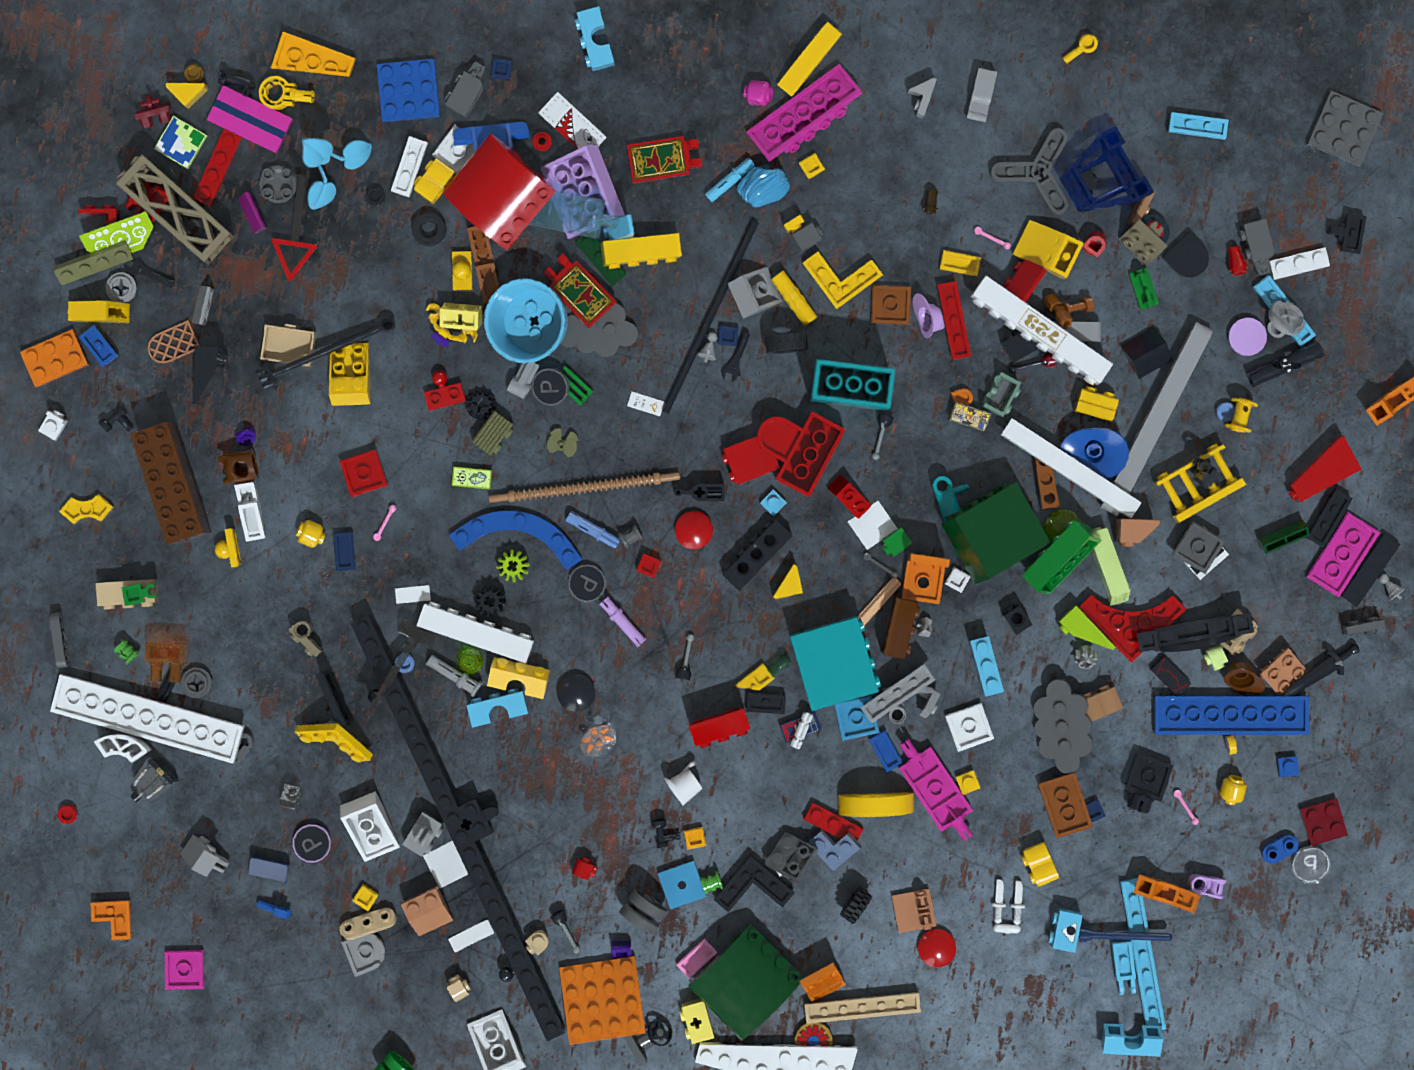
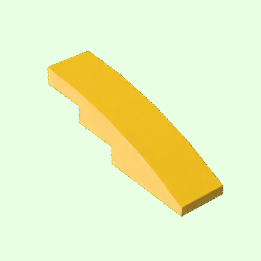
M827 22L777 85L791 97L794 96L843 33Z

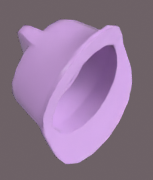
M915 294L913 297V309L919 322L921 333L925 338H930L933 332L942 330L945 327L942 312L937 306L928 304L922 294Z

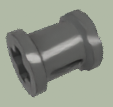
M636 525L632 526V529L625 533L618 534L626 548H629V545L643 539Z

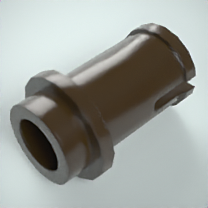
M926 190V201L923 207L925 214L935 215L936 211H938V208H936L937 190Z

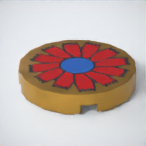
M821 1022L804 1023L799 1027L795 1035V1045L832 1047L833 1044L829 1028Z

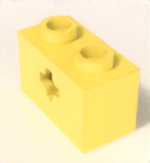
M701 999L683 1003L682 1010H679L681 1020L686 1021L687 1028L684 1029L687 1040L691 1039L692 1044L713 1039L714 1031L706 1004ZM695 1017H697V1020H700L697 1026L695 1023H692Z

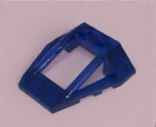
M1116 126L1100 134L1059 178L1078 212L1132 204L1155 193L1145 176L1140 178L1122 148L1126 142ZM1100 147L1102 148L1103 155L1082 164ZM1107 162L1120 186L1093 198L1080 174ZM1123 192L1128 194L1127 196L1109 200Z

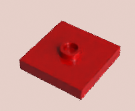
M376 449L339 461L351 497L388 486Z

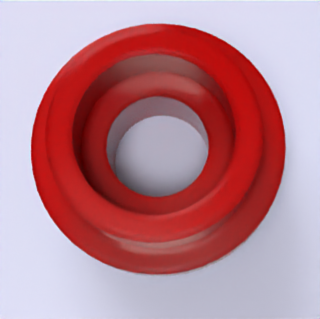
M539 132L533 138V146L538 151H547L552 145L550 135L545 132ZM544 138L546 143L540 145L539 139Z

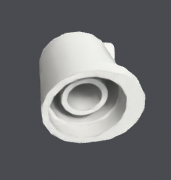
M691 761L675 777L671 779L664 778L682 805H685L703 789L689 770L696 765L695 761Z

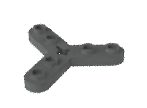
M1060 128L1052 130L1033 162L996 163L990 172L992 179L996 182H1033L1049 210L1055 215L1063 214L1068 208V201L1050 171L1067 142L1066 132ZM1035 167H1038V169L1042 168L1044 170L1042 172V177L1044 178V181H1042V178L1039 175H1034V172L1036 171Z

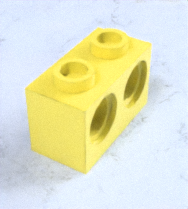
M444 303L440 308L441 328L478 331L482 325V306Z

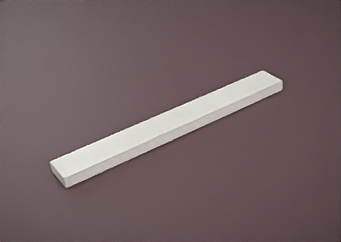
M1011 419L1001 435L1127 518L1131 519L1140 506V501L1016 420Z

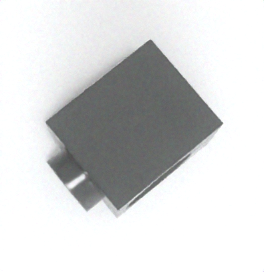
M811 223L792 234V237L802 253L821 242L823 233L818 225L814 226Z

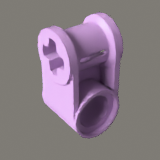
M1193 874L1188 878L1187 885L1195 893L1223 899L1222 891L1227 880L1213 876ZM1201 879V886L1194 888V882Z

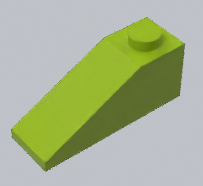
M1075 605L1057 620L1060 623L1059 629L1065 635L1069 633L1072 636L1111 650L1116 648Z

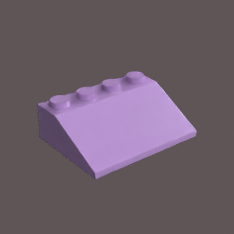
M597 144L586 145L540 167L544 178L552 184L556 191L552 199L568 239L625 216Z

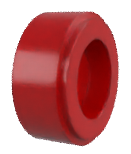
M64 805L58 810V819L64 824H71L77 819L78 810L73 805Z

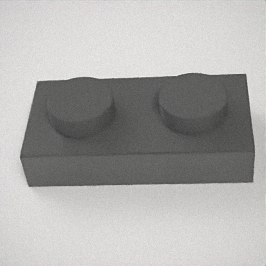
M1377 616L1366 618V622L1359 623V620L1349 621L1346 626H1342L1343 634L1349 635L1385 628V622L1382 619H1378Z

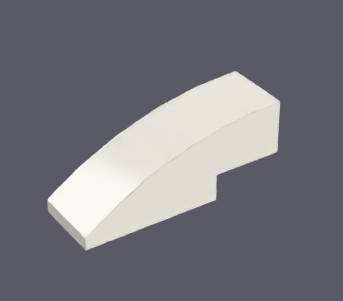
M256 480L235 483L238 509L246 541L264 539L265 530Z

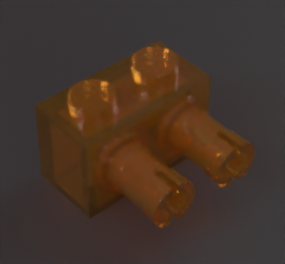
M146 642L145 662L151 664L150 681L162 682V668L165 663H168L170 665L169 682L181 683L182 666L188 664L189 645Z

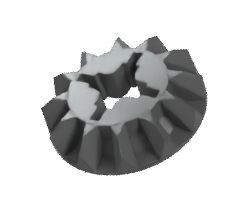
M192 668L184 673L181 686L184 693L189 697L201 698L206 696L211 690L212 679L210 674L204 669ZM196 675L199 681H204V683L199 685L198 689L196 685L189 684L195 681Z

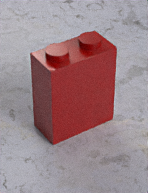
M757 436L723 449L725 453L721 454L725 465L729 464L731 471L728 472L731 482H736L737 485L780 469L777 459L761 449Z

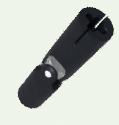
M1318 341L1287 356L1247 372V378L1251 386L1255 388L1292 370L1323 358L1324 351ZM1280 364L1281 369L1275 368L1277 365Z

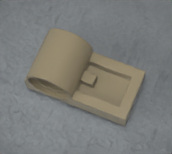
M309 621L297 622L289 629L291 632L290 637L297 643L300 641L305 646L303 649L309 656L312 657L314 655L317 657L323 652L309 637L313 633V626ZM301 624L306 625L308 628L306 635H302L299 632Z

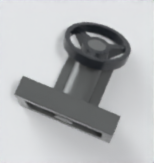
M657 1019L652 1021L645 1028L646 1034L624 1037L640 1067L647 1064L644 1051L655 1045L665 1046L671 1041L673 1032L666 1020ZM661 1022H663L667 1026L669 1030V1037L665 1035V1031L661 1027ZM662 1038L667 1040L664 1044H659L663 1041Z

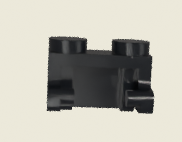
M1196 458L1193 461V466L1197 467L1193 480L1204 488L1208 489L1216 480L1222 482L1225 479L1217 471V468L1204 459Z

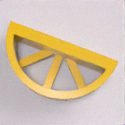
M914 792L837 795L838 814L843 816L884 817L914 812Z

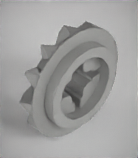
M115 273L108 279L106 293L112 301L126 303L135 297L137 290L136 281L129 274ZM123 282V285L128 287L129 289L123 290L121 296L120 290H117L114 287L120 286Z

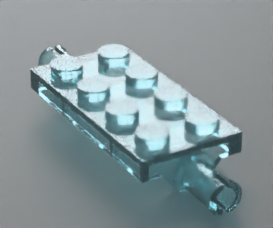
M556 191L529 225L599 239L601 226L616 228L618 223L611 221H618V216L603 214L606 200Z

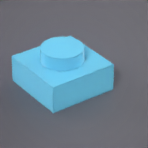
M774 490L760 502L772 516H775L787 503Z

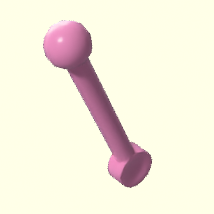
M976 227L974 230L976 235L981 234L1003 245L1005 249H1010L1011 247L1009 242H1003L987 234L980 227Z
M395 505L389 506V512L378 533L373 536L375 541L381 539V533L390 516L396 511Z
M1175 790L1173 795L1182 803L1192 819V824L1197 825L1199 819L1193 815L1183 800L1181 791Z

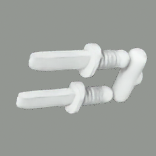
M997 879L995 903H992V907H995L994 921L997 924L993 926V930L1007 934L1019 933L1021 930L1018 925L1021 922L1020 914L1022 908L1025 909V905H1022L1023 884L1021 881L1016 880L1014 904H1011V908H1015L1013 922L1016 925L999 924L1002 921V907H1006V904L1003 903L1004 883L1001 879Z

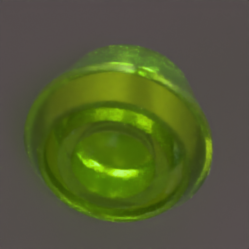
M466 648L459 653L457 665L462 672L474 674L481 669L483 657L478 650Z

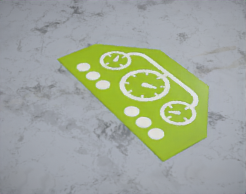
M145 211L82 234L79 237L86 250L91 253L122 241H126L129 249L134 253L144 248L154 226Z

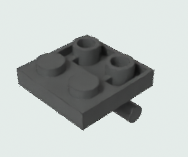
M784 832L765 864L767 867L790 878L789 881L796 884L800 882L816 856L818 849Z

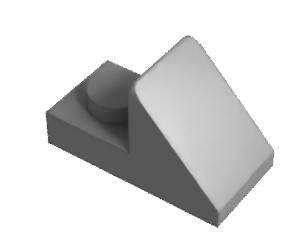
M935 78L908 90L909 94L922 98L921 100L917 99L914 108L917 111V117L924 118L937 80Z

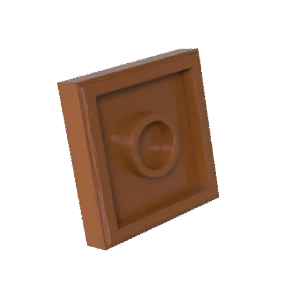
M872 285L871 324L910 325L911 286Z

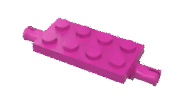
M910 738L905 740L909 748L903 742L899 746L908 757V760L898 768L939 830L942 832L948 827H954L962 841L967 840L968 838L964 831L969 838L973 833L964 822V817L973 811L932 748L928 747L924 751L918 752Z

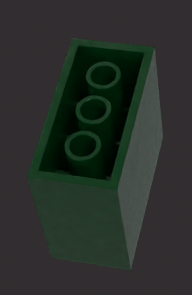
M1007 482L994 488L990 493L984 494L977 498L976 501L963 506L959 511L946 516L947 521L941 523L974 584L991 579L1051 543L1017 482L1011 485Z

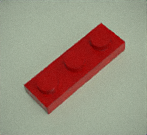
M812 802L804 817L805 821L840 839L849 832L858 841L864 830Z

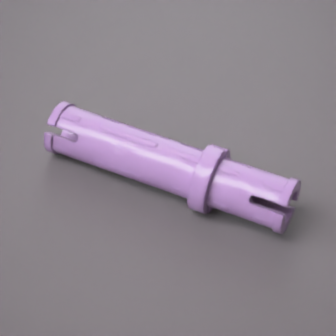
M606 597L599 604L609 614L610 620H614L636 647L646 640L622 613L623 610L621 608L618 609L609 597Z

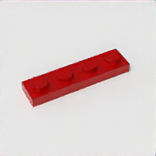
M223 129L192 199L212 207L243 137Z
M957 281L938 284L937 288L952 360L971 357Z

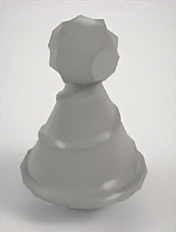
M714 332L707 335L709 342L698 353V356L704 358L706 363L708 360H716L713 342L717 341L718 336Z
M1381 574L1379 581L1386 585L1389 600L1391 601L1395 597L1399 600L1402 599L1400 593L1405 588L1388 581L1389 576L1387 574Z

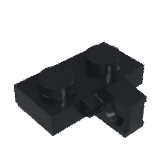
M1347 213L1345 223H1340L1339 227H1328L1327 234L1338 236L1337 241H1341L1340 252L1360 255L1367 216Z

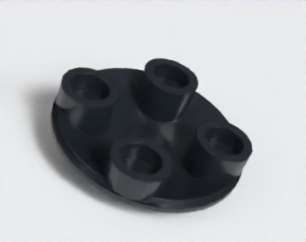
M570 674L559 683L557 697L565 709L580 712L592 704L595 698V688L592 681L585 675Z

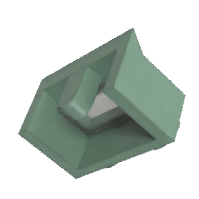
M997 372L979 406L1000 417L1008 415L1012 408L1011 402L1013 398H1016L1021 391L1019 387L1021 382L1002 372Z

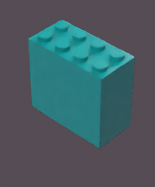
M817 360L814 364L810 401L887 411L891 407L895 369Z
M856 616L790 635L812 711L879 692L878 687H881L878 675H874L872 670L876 668L873 657L868 656L867 650H870L868 639L866 637L863 638L862 632L865 631L862 620H858Z

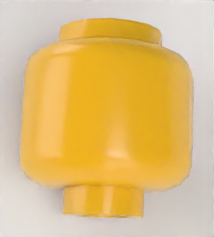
M306 520L304 523L300 522L295 534L299 543L311 548L316 547L317 544H322L325 538L323 526L311 520Z
M1229 775V777L1223 779L1219 795L1224 799L1225 803L1235 805L1244 800L1247 784L1243 778Z

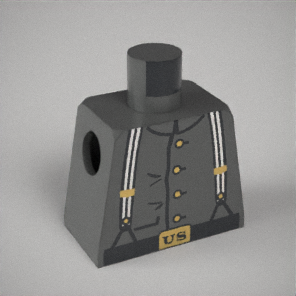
M151 756L145 761L131 783L137 789L130 796L136 803H139L144 797L152 801L175 785L178 780L154 756Z

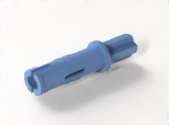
M571 511L566 519V522L595 537L596 541L600 540L612 548H616L620 542L619 538L605 531L606 528L602 529L573 511Z

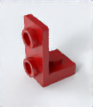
M104 205L103 209H95V206H84V209H78V213L81 215H109L106 218V226L121 221L120 210L115 209L113 205Z
M841 475L827 487L857 519L871 507L869 502Z

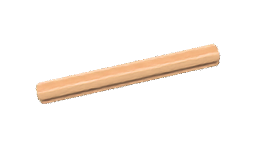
M892 578L857 616L858 620H862L864 626L901 586V582L896 578Z

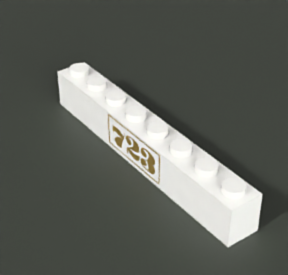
M985 276L971 295V298L974 299V304L981 308L984 306L990 310L988 313L994 318L998 319L1000 317L1005 321L1004 324L1010 329L1014 330L1016 328L1021 332L1020 335L1024 339L1036 342V346L1044 352L1049 351L1053 354V359L1059 363L1064 362L1069 365L1068 369L1073 373L1078 374L1079 372L1082 374L1084 380L1089 384H1100L1113 364L989 277Z

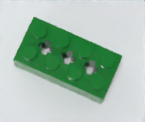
M1076 520L1068 523L1064 528L1065 531L1052 540V545L1040 552L1034 564L1031 563L1025 568V573L1022 577L1037 592L1050 595L1102 541L1087 524Z

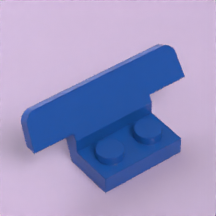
M525 122L458 128L453 133L454 146L473 144L474 152L490 133L512 150V140L530 138Z

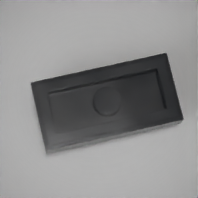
M747 692L746 712L785 714L786 695Z

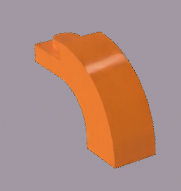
M1414 377L1399 384L1366 409L1376 426L1392 417L1398 410L1414 400Z
M1139 875L1133 892L1191 913H1195L1201 896L1183 887L1145 875Z

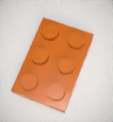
M74 329L20 352L36 388L89 365Z

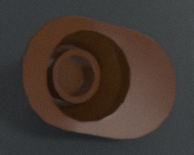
M1235 660L1231 662L1228 673L1224 676V682L1244 696H1256L1264 691V681L1255 674L1253 667L1249 663L1237 662Z

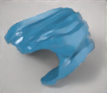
M765 164L753 167L742 178L737 186V191L752 207H761L783 198L789 191L790 185L782 170H769V166Z

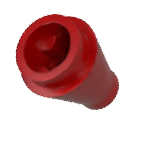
M1240 247L1229 248V272L1232 273V276L1247 273L1248 265L1240 251Z

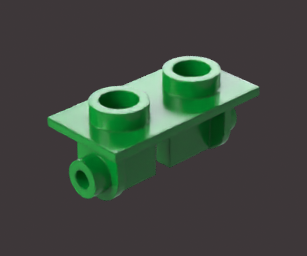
M1148 268L1129 273L1140 310L1158 305L1159 302Z

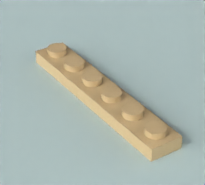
M919 992L804 1003L806 1024L921 1012Z

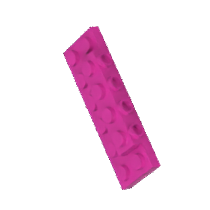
M838 64L746 133L770 162L782 152L787 154L789 151L791 153L797 151L800 147L799 144L804 140H812L815 132L819 129L825 130L830 126V121L834 118H842L848 109L847 105L859 97L862 92L841 65Z

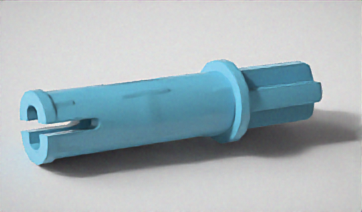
M747 158L735 169L732 168L733 171L720 180L705 195L713 203L736 182L742 180V177L755 167V164L750 158Z

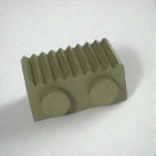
M494 411L472 442L490 456L493 453L497 454L503 446L500 444L503 439H508L514 432L512 429L514 425Z

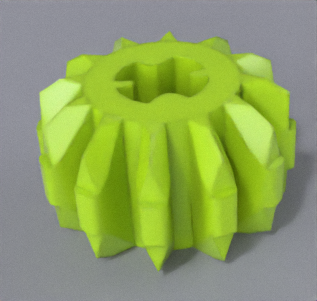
M510 550V557L504 552L503 556L506 560L498 558V561L503 563V565H498L497 569L503 568L504 571L500 572L499 575L503 576L506 573L505 581H508L510 576H512V581L516 582V575L522 580L521 572L528 574V571L523 569V567H528L530 564H523L522 561L526 560L527 556H523L520 559L521 551H518L516 556H514V550ZM512 560L513 563L516 561L518 564L516 566V571H514V569L510 570L508 568L510 566L509 562Z

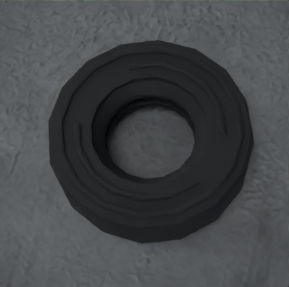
M423 212L414 219L412 234L421 245L435 246L444 239L446 224L437 213ZM433 222L436 225V233L432 236H425L422 233L424 223Z

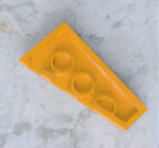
M282 32L271 68L350 77L356 58L287 32Z

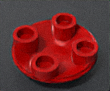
M686 512L676 522V538L681 545L688 549L702 548L712 538V523L701 512Z
M940 928L933 929L921 937L918 943V953L927 965L943 967L953 960L956 954V943L947 931Z

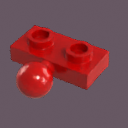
M441 370L433 373L432 381L435 385H438V388L424 392L429 411L466 401L461 382L446 386V373Z

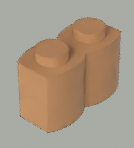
M1104 685L1098 688L1099 692L1095 694L1091 692L1083 694L1089 704L1086 715L1092 721L1123 709L1114 686Z

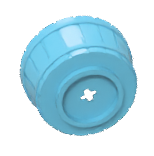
M518 279L504 284L491 296L489 304H487L485 309L484 326L490 344L503 357L518 363L536 362L549 356L562 342L567 331L568 317L563 302L550 287L535 280ZM538 316L539 325L531 326L530 317L535 318Z

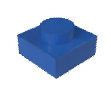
M1297 756L1277 758L1280 778L1299 775Z

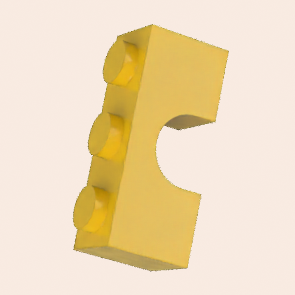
M494 657L487 686L506 690L510 681L518 680L525 685V695L543 699L550 670L527 665L522 662L506 660L505 658Z

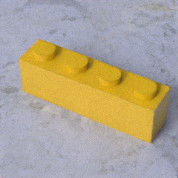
M679 233L603 241L601 243L603 267L609 266V269L620 268L622 264H628V267L639 266L640 262L654 265L658 264V260L672 263L677 262V258L682 256Z

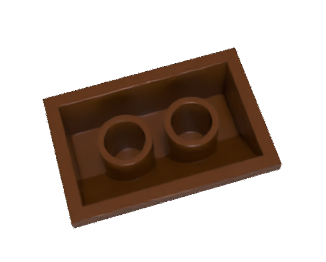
M894 597L881 651L883 655L905 659L906 655L909 656L911 644L908 643L910 636H914L916 628L913 622L914 618H918L920 611L917 602Z

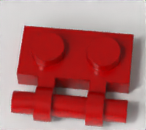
M144 181L150 202L163 205L169 203L164 188L156 184L151 189L149 186L152 182ZM130 196L127 198L128 202L124 205L125 208L130 211L134 205L138 207L133 213L134 215L146 211ZM160 208L155 210L158 214L162 212ZM147 212L151 222L153 223L155 221V218Z

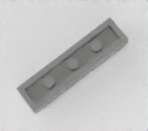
M924 664L866 703L861 709L870 722L873 723L935 681V678Z

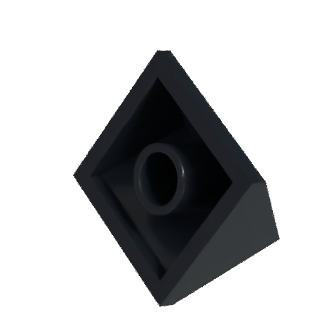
M1154 327L1120 346L1138 379L1172 361L1167 342Z

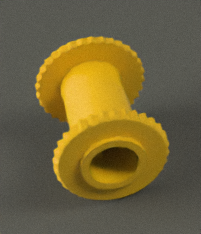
M1232 398L1231 401L1236 402V407L1231 424H1225V427L1236 432L1250 433L1251 430L1246 427L1251 407H1258V404L1244 398Z

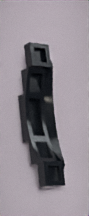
M1245 613L1172 623L1168 626L1153 628V630L1136 632L1139 652L1151 650L1155 652H1181L1221 644L1238 638L1243 634L1254 633L1252 614Z

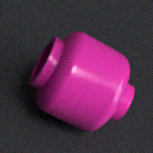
M752 80L744 88V97L747 98V102L750 105L766 106L768 102L772 101L773 87H770L767 81Z

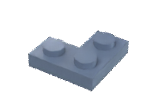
M823 830L808 841V844L818 849L817 854L833 871L861 848L860 843L849 832L836 843Z

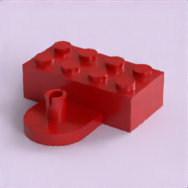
M810 412L802 428L781 417L767 419L758 429L757 440L763 451L783 462L775 480L810 498L846 429L814 412Z

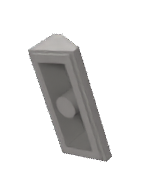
M200 286L192 323L206 325L214 293L213 288Z

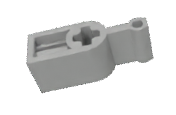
M978 68L967 119L986 122L997 72Z

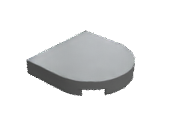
M374 933L353 940L344 939L341 941L355 977L376 969L385 958L386 949L384 942Z

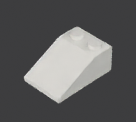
M376 792L340 806V818L364 862L400 848L386 811Z
M503 1010L467 1024L484 1070H520L526 1067Z

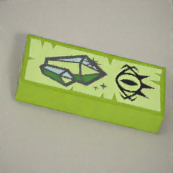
M453 467L452 486L490 489L492 470Z

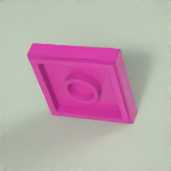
M204 950L164 951L165 990L205 988Z

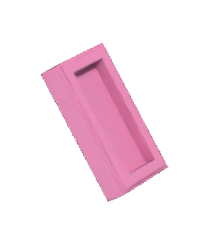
M704 938L676 965L689 979L717 954V951Z

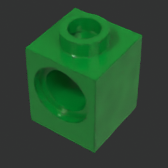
M900 527L882 540L884 545L881 547L887 555L896 556L911 545L912 541Z

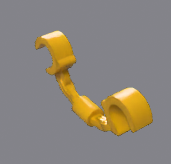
M433 303L428 305L426 311L434 310L437 313H431L428 319H430L433 327L440 335L450 340L466 343L468 339L466 334H470L473 337V342L476 341L478 336L476 330L462 329L460 335L454 336L445 328H441L437 324V319L440 320L441 307Z

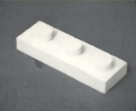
M409 136L391 192L410 198L414 187L413 184L417 178L428 145L427 142Z
M1326 247L1269 261L1273 280L1330 266Z

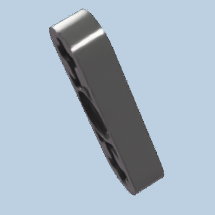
M50 613L49 620L57 668L69 667L62 613Z

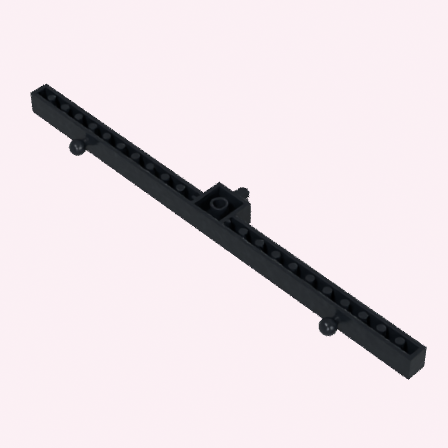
M372 616L363 617L351 623V626L380 688L382 686L379 697L377 693L380 690L373 689L368 694V700L370 703L375 702V704L381 703L383 697L387 700L512 968L503 967L500 969V980L510 982L514 975H516L546 1041L552 1040L564 1034L565 1027L530 952L525 947L526 944L477 842L493 833L489 820L498 815L499 808L496 805H491V807L483 809L478 797L461 805L459 804ZM464 819L471 821L470 828L463 825Z

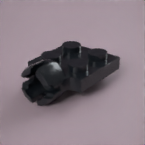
M1136 753L1124 789L1130 792L1127 807L1140 813L1148 814L1155 800L1162 801L1174 765Z

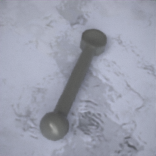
M869 553L864 554L863 558L865 560H870L890 573L892 578L898 577L897 571L890 570L872 558Z

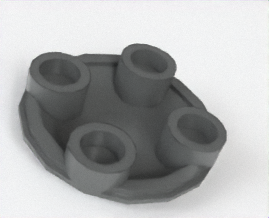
M275 165L263 170L259 187L265 199L279 204L287 202L293 197L297 188V180L290 169L285 166Z

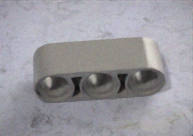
M1072 322L1069 328L1064 329L1081 342H1101V322Z

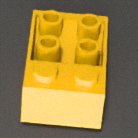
M1029 220L1012 255L1045 268L1047 272L1064 280L1068 277L1084 243L1064 233Z
M354 343L330 353L329 397L332 406L370 404L369 343Z

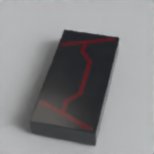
M1164 656L1150 669L1176 696H1180L1191 685Z

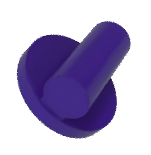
M434 331L431 336L440 346L448 347L452 340L440 335L438 331Z
M252 426L234 434L238 444L242 446L250 445L256 439L255 430Z

